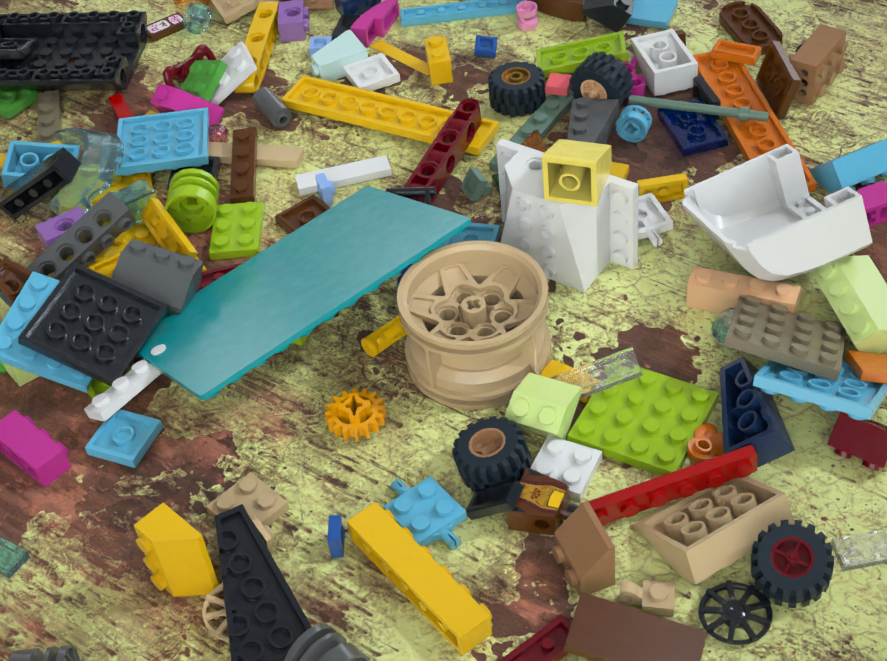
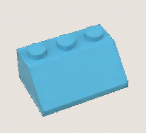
M887 139L857 149L811 168L809 171L813 178L829 193L837 192L848 186L855 190V184L861 183L864 186L876 181V175L881 174L882 178L887 176Z

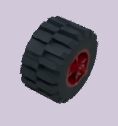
M788 519L781 520L779 527L775 523L768 525V532L762 530L758 534V541H754L752 546L751 575L755 579L754 585L757 590L762 589L763 595L768 600L771 597L774 598V604L782 606V602L789 603L788 608H796V603H801L802 607L810 604L811 599L815 602L819 600L822 592L826 593L829 587L834 567L832 546L830 543H825L826 536L822 532L816 534L815 526L809 523L806 528L802 526L801 520L796 519L795 525L789 524Z

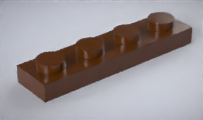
M256 127L233 130L230 200L232 204L255 202L258 134Z

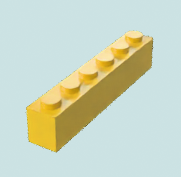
M374 502L347 520L350 539L462 656L492 635V614L483 603L478 604L472 598L469 589L462 583L458 584L452 578L449 569L444 564L439 565L433 559L429 549L424 545L420 546L415 541L410 530L406 527L402 528L396 522L390 510H384L378 503Z

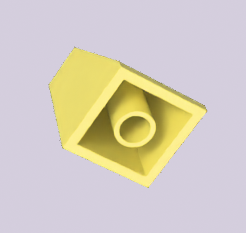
M564 139L556 141L542 156L544 200L597 207L612 167L611 145Z

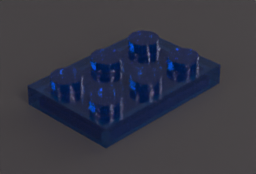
M701 98L687 101L691 103L704 104ZM663 108L657 109L658 119L683 157L728 146L729 138L713 115Z

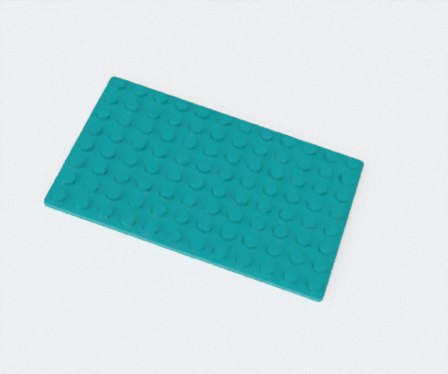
M366 186L195 293L181 313L168 310L138 356L145 359L200 400L211 399L228 384L242 379L244 374L252 368L262 366L269 357L277 352L286 350L290 343L299 337L309 335L317 325L333 319L336 313L343 308L354 305L358 298L364 294L377 290L381 283L389 278L398 276L402 269L408 265L422 260L423 255L429 251L442 247L446 240L463 233L465 228L471 224L470 218ZM161 344L166 346L162 353L158 355L151 354V350Z

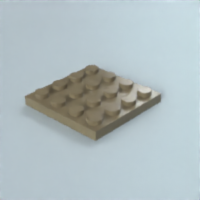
M746 295L745 298L741 296L738 298L723 345L837 382L841 372L846 330L837 322L817 320L813 315L806 312H799V314L791 313L783 305L772 304V306L761 303V300L755 296Z

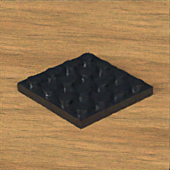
M74 262L19 335L18 344L106 385L112 386L113 381L127 373L167 314L169 305Z

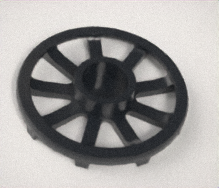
M726 580V583L716 585L711 589L708 588L700 601L698 610L700 622L706 632L716 640L729 645H747L758 641L770 629L773 618L770 600L757 590L756 586L732 582L731 580ZM733 589L746 592L740 600H736ZM727 590L730 600L726 601L717 593ZM751 595H754L761 601L749 605L745 604ZM712 598L722 607H705V605ZM765 608L767 619L752 614L750 611ZM721 614L722 617L708 625L704 615ZM748 620L762 624L764 626L763 629L756 635L747 623ZM724 623L730 627L728 638L716 634L714 630ZM743 627L749 639L733 640L735 628Z

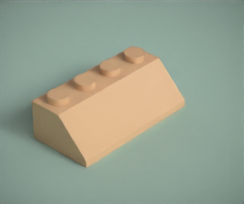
M694 266L687 282L686 307L733 316L734 311L728 310L736 307L739 296L745 298L746 295H751L759 298L763 304L769 306L780 304L785 306L788 312L797 313L804 288L797 285L767 281Z

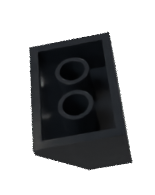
M583 0L581 13L612 31L619 32L632 16L633 0Z

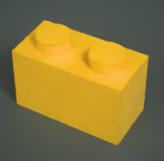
M433 36L424 39L431 85L452 83L451 59L446 36Z

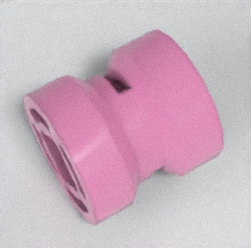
M523 1L517 4L516 13L519 16L517 18V26L519 29L529 31L538 26V17L536 16L538 9L535 2Z

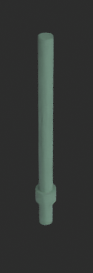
M630 95L628 101L631 105L738 118L739 121L749 122V120L768 122L769 112L751 110L750 107L741 106L739 109Z

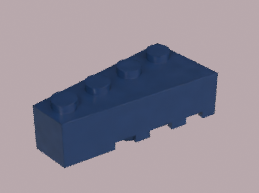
M743 356L720 368L723 452L726 454L752 445L757 453L758 468L795 451V448L772 394L764 393L761 391V388L753 386L755 374L759 370Z

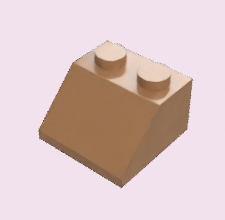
M588 501L582 502L554 532L555 545L552 546L556 562L558 564L562 563L565 567L564 573L571 588L575 587L579 595L581 592L592 594L615 585V546Z

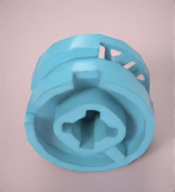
M629 105L622 110L616 122V131L622 139L628 142H640L645 139L652 125L651 114L642 106Z

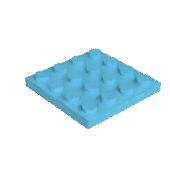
M208 107L119 118L113 166L115 176H130L135 173H153L159 170H176L182 167H200L209 164L210 114Z
M33 271L0 324V362L87 393L94 378L18 344L19 335L60 282Z
M771 360L755 374L753 386L761 388V391L772 395L779 393L790 396L789 398L792 401L798 403H814L819 405L820 409L829 412L838 410L848 413L849 417L856 420H871L887 396V384L861 381L848 362L843 360L837 382Z

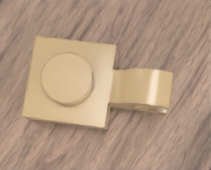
M643 580L642 587H639L634 582L621 581L619 604L626 606L642 605L641 611L653 615L674 616L675 582Z

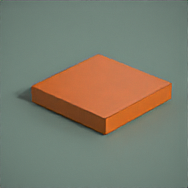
M847 350L845 360L861 381L887 384L886 354Z

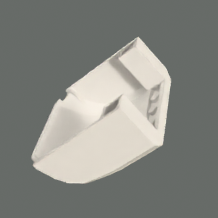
M789 144L780 146L684 189L685 199H683L682 205L689 216L724 251L758 279L774 282L805 274L864 249L873 243L862 195L848 186L825 196L826 207H824L809 195L799 151Z

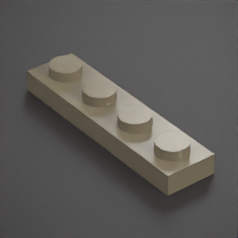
M59 90L45 91L38 94V143L62 140V110Z

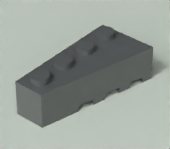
M586 97L572 99L567 140L606 144L608 138H611L613 135L614 127H617L619 99H589Z

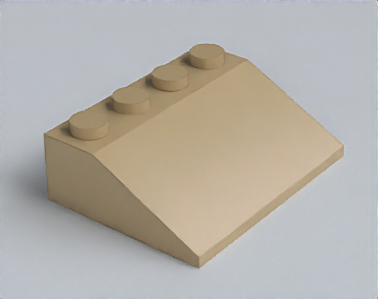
M745 477L725 482L716 488H708L696 492L687 498H679L634 525L636 530L677 574L697 584L706 581L712 574L724 567L731 566L737 559L752 552L754 541H758V534L762 530L768 532V525L775 523L779 527L781 520L788 519L789 524L795 525L786 493L752 478Z

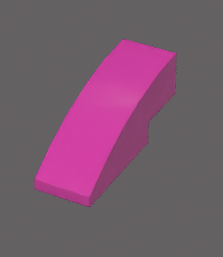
M398 0L382 1L360 16L350 27V30L364 47L368 48L376 36L385 37L400 15Z

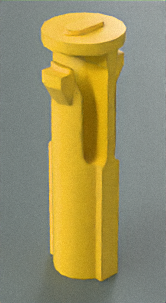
M399 315L361 340L364 351L370 357L377 356L380 352L407 335Z

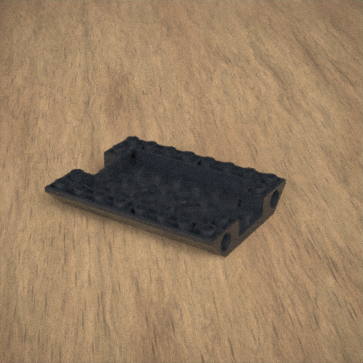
M146 11L32 12L29 14L14 12L11 14H0V38H35L37 42V47L24 59H0V90H127L147 44Z

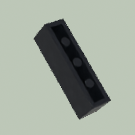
M64 147L8 185L0 197V209L13 220L17 219L72 182L81 162Z

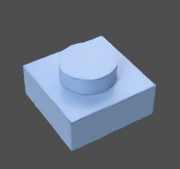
M332 36L311 37L308 48L309 55L312 56L330 43Z
M324 173L315 175L318 194L321 200L328 206L334 205L332 195L336 194L332 180L328 181Z

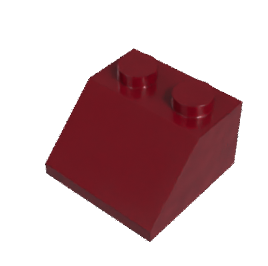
M840 411L827 445L834 447V453L839 456L851 459L853 455L862 459V465L872 470L879 471L880 467L887 468V426L872 419L856 420L849 417L848 413Z

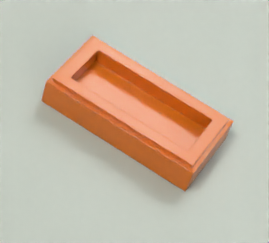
M718 39L711 51V58L755 66L761 55L762 47Z

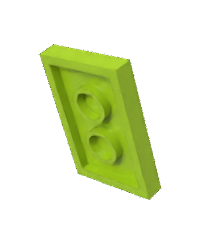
M263 201L217 205L209 249L211 260L254 257L260 253L265 210Z

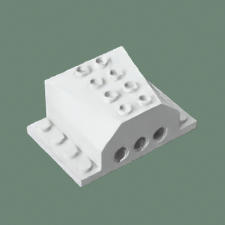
M502 138L497 142L502 222H504L501 243L518 248L531 256L541 266L547 279L583 292L589 288L610 261L634 269L638 264L637 183L609 174L597 207L544 200L542 156L544 152Z

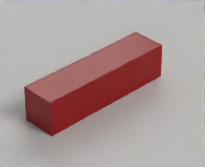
M121 93L108 97L111 109L118 121L119 118L134 117Z

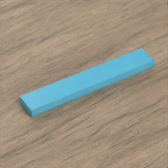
M471 0L400 9L401 25L405 27L516 13L517 4L524 0Z

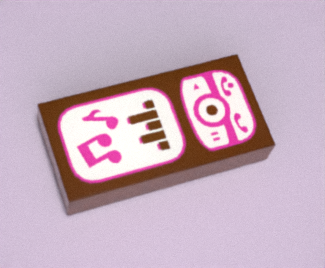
M177 12L148 24L147 37L152 42L189 27L188 21Z

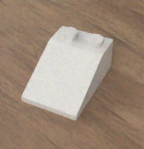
M673 29L631 38V44L643 77L654 96L687 90L693 87V79L698 76V63Z

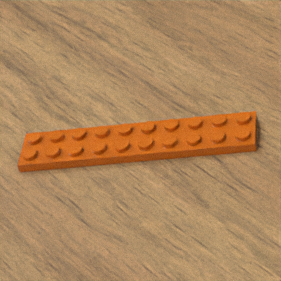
M711 52L692 55L698 63V76L704 78L721 100L720 106L739 109L742 106L750 107L751 110L769 112L768 122L757 120L746 122L739 121L738 118L721 116L746 162L785 144H789L796 149L744 64L711 58ZM800 156L808 191L814 192L817 188V182Z

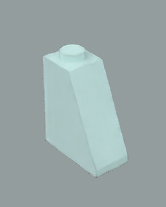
M347 30L311 56L313 65H310V69L314 78L317 77L327 81L345 77L343 66L368 58L367 49L351 30Z

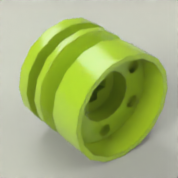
M194 168L183 169L175 173L171 178L165 210L168 211L182 232L201 233L214 224L220 190L217 180L211 174Z

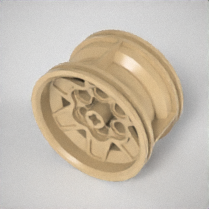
M481 240L453 243L427 253L423 256L422 260L412 264L403 275L397 290V305L401 324L407 333L405 342L407 368L417 388L434 401L450 407L475 410L506 405L510 402L513 391L529 372L539 375L551 361V336L545 322L549 307L547 278L541 266L522 250L493 241Z

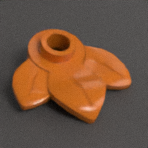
M710 423L698 426L694 431V438H691L686 446L688 458L697 464L723 455V432L718 433L715 425Z

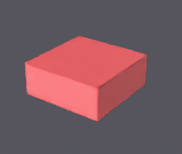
M550 73L545 85V94L568 96L572 75Z

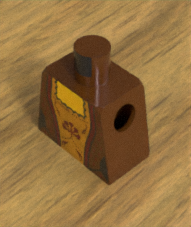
M526 468L520 480L524 489L514 509L507 511L508 529L554 535V532L561 526L562 521L566 520L579 505L570 503V491L566 483L533 469Z

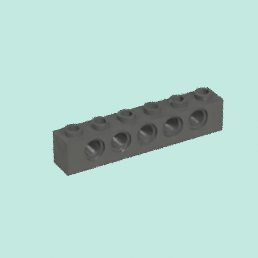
M109 191L26 269L45 276L55 272L51 278L61 281L74 262L84 267L92 264L96 257L104 249L109 248L122 232L127 231L136 219L131 210ZM110 221L108 225L103 226L104 223ZM92 238L88 243H84L87 239ZM73 255L70 260H66L69 256ZM1 290L0 298L11 308L13 302Z

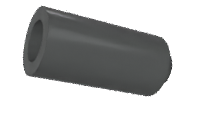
M262 87L255 91L252 101L271 124L276 128L288 125L291 121L292 113L282 101L267 87Z

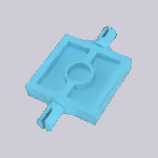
M431 476L411 488H408L399 478L396 479V482L395 480L392 482L391 488L399 497L384 505L383 509L390 510L396 522L402 528H408L420 546H427L431 542L439 541L440 539L451 550H455V546L457 548L460 546L461 540L452 531L457 525L467 519V513Z

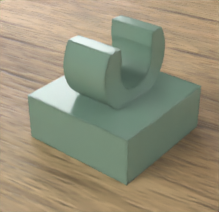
M470 167L460 188L470 201L478 202L482 194L489 195L493 186L487 184V178L482 175L478 168Z

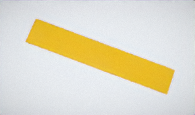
M382 40L370 46L427 76L429 75L426 62Z

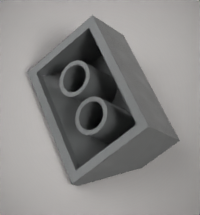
M131 239L121 251L111 279L169 305V310L181 313L201 286L203 261L169 251L166 248H159L143 241Z

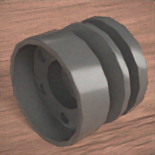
M324 623L317 624L306 630L289 649L284 661H370V658L350 642L347 643L346 638Z

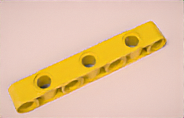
M281 1L259 2L244 43L257 69L234 90L236 94L255 93L261 86L279 30L278 9L279 2Z

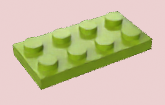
M623 31L536 49L537 67L542 69L545 78L548 79L550 73L572 74L589 55L595 52L598 54L606 52L607 55L612 54L614 58H619L622 62L628 61Z

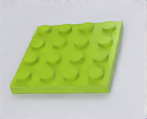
M615 359L569 431L567 441L600 450L602 455L662 476L682 468L688 457L686 446L689 440L694 438L695 429L707 423L719 401V392Z

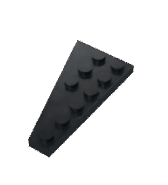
M241 504L215 516L231 661H284L295 641L312 626L245 507Z

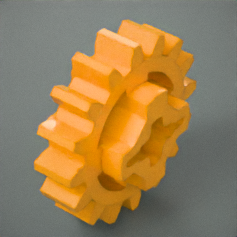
M353 388L352 393L349 394L343 390L342 397L333 396V403H327L326 405L327 412H325L328 430L333 431L336 438L343 435L344 441L354 437L355 441L359 442L360 436L363 435L369 439L370 432L378 434L379 426L385 425L384 417H387L383 399L378 398L375 391L368 394L367 388H364L361 392H357V389Z

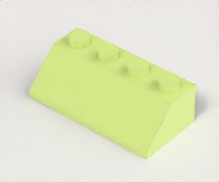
M868 255L846 256L822 268L811 271L856 348L861 352L877 354L887 350V283Z

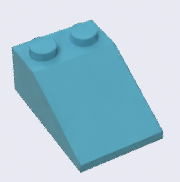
M10 141L1 172L4 189L63 147L78 160L80 145Z

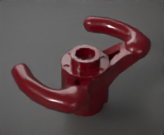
M205 44L198 45L189 58L177 62L173 66H167L163 71L165 84L177 88L173 80L183 83L189 74L190 66L195 60H202L204 56L208 60H217L212 50Z

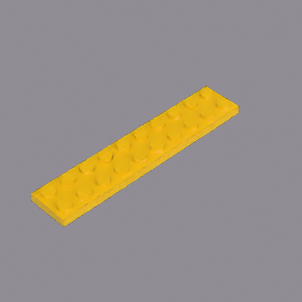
M303 75L281 99L287 108L429 144H432L447 119L454 112L453 110ZM482 118L481 126L465 152L480 156L500 130L499 121Z

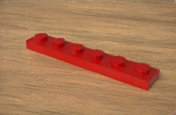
M749 445L588 502L604 527L612 521L635 516L638 512L653 507H661L667 502L690 497L696 492L708 488L719 487L723 483L736 478H745L757 471V453L753 446Z

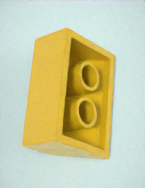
M164 502L134 524L138 535L136 543L145 553L143 561L152 571L151 581L160 591L165 589L173 597L198 596L209 594L219 585L202 534Z

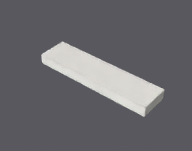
M384 155L295 175L299 194L302 196L318 192L315 175L324 173L328 181L332 180L335 188L391 176L392 173L387 156Z

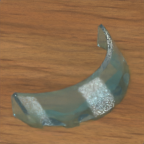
M75 127L58 130L55 132V137L62 144L80 145V148L84 146V151L80 160L81 165L72 182L58 192L49 202V207L57 215L78 206L86 213L94 205L91 201L108 189L114 181L112 174L120 169L125 155L123 152L125 149L124 144L116 134Z

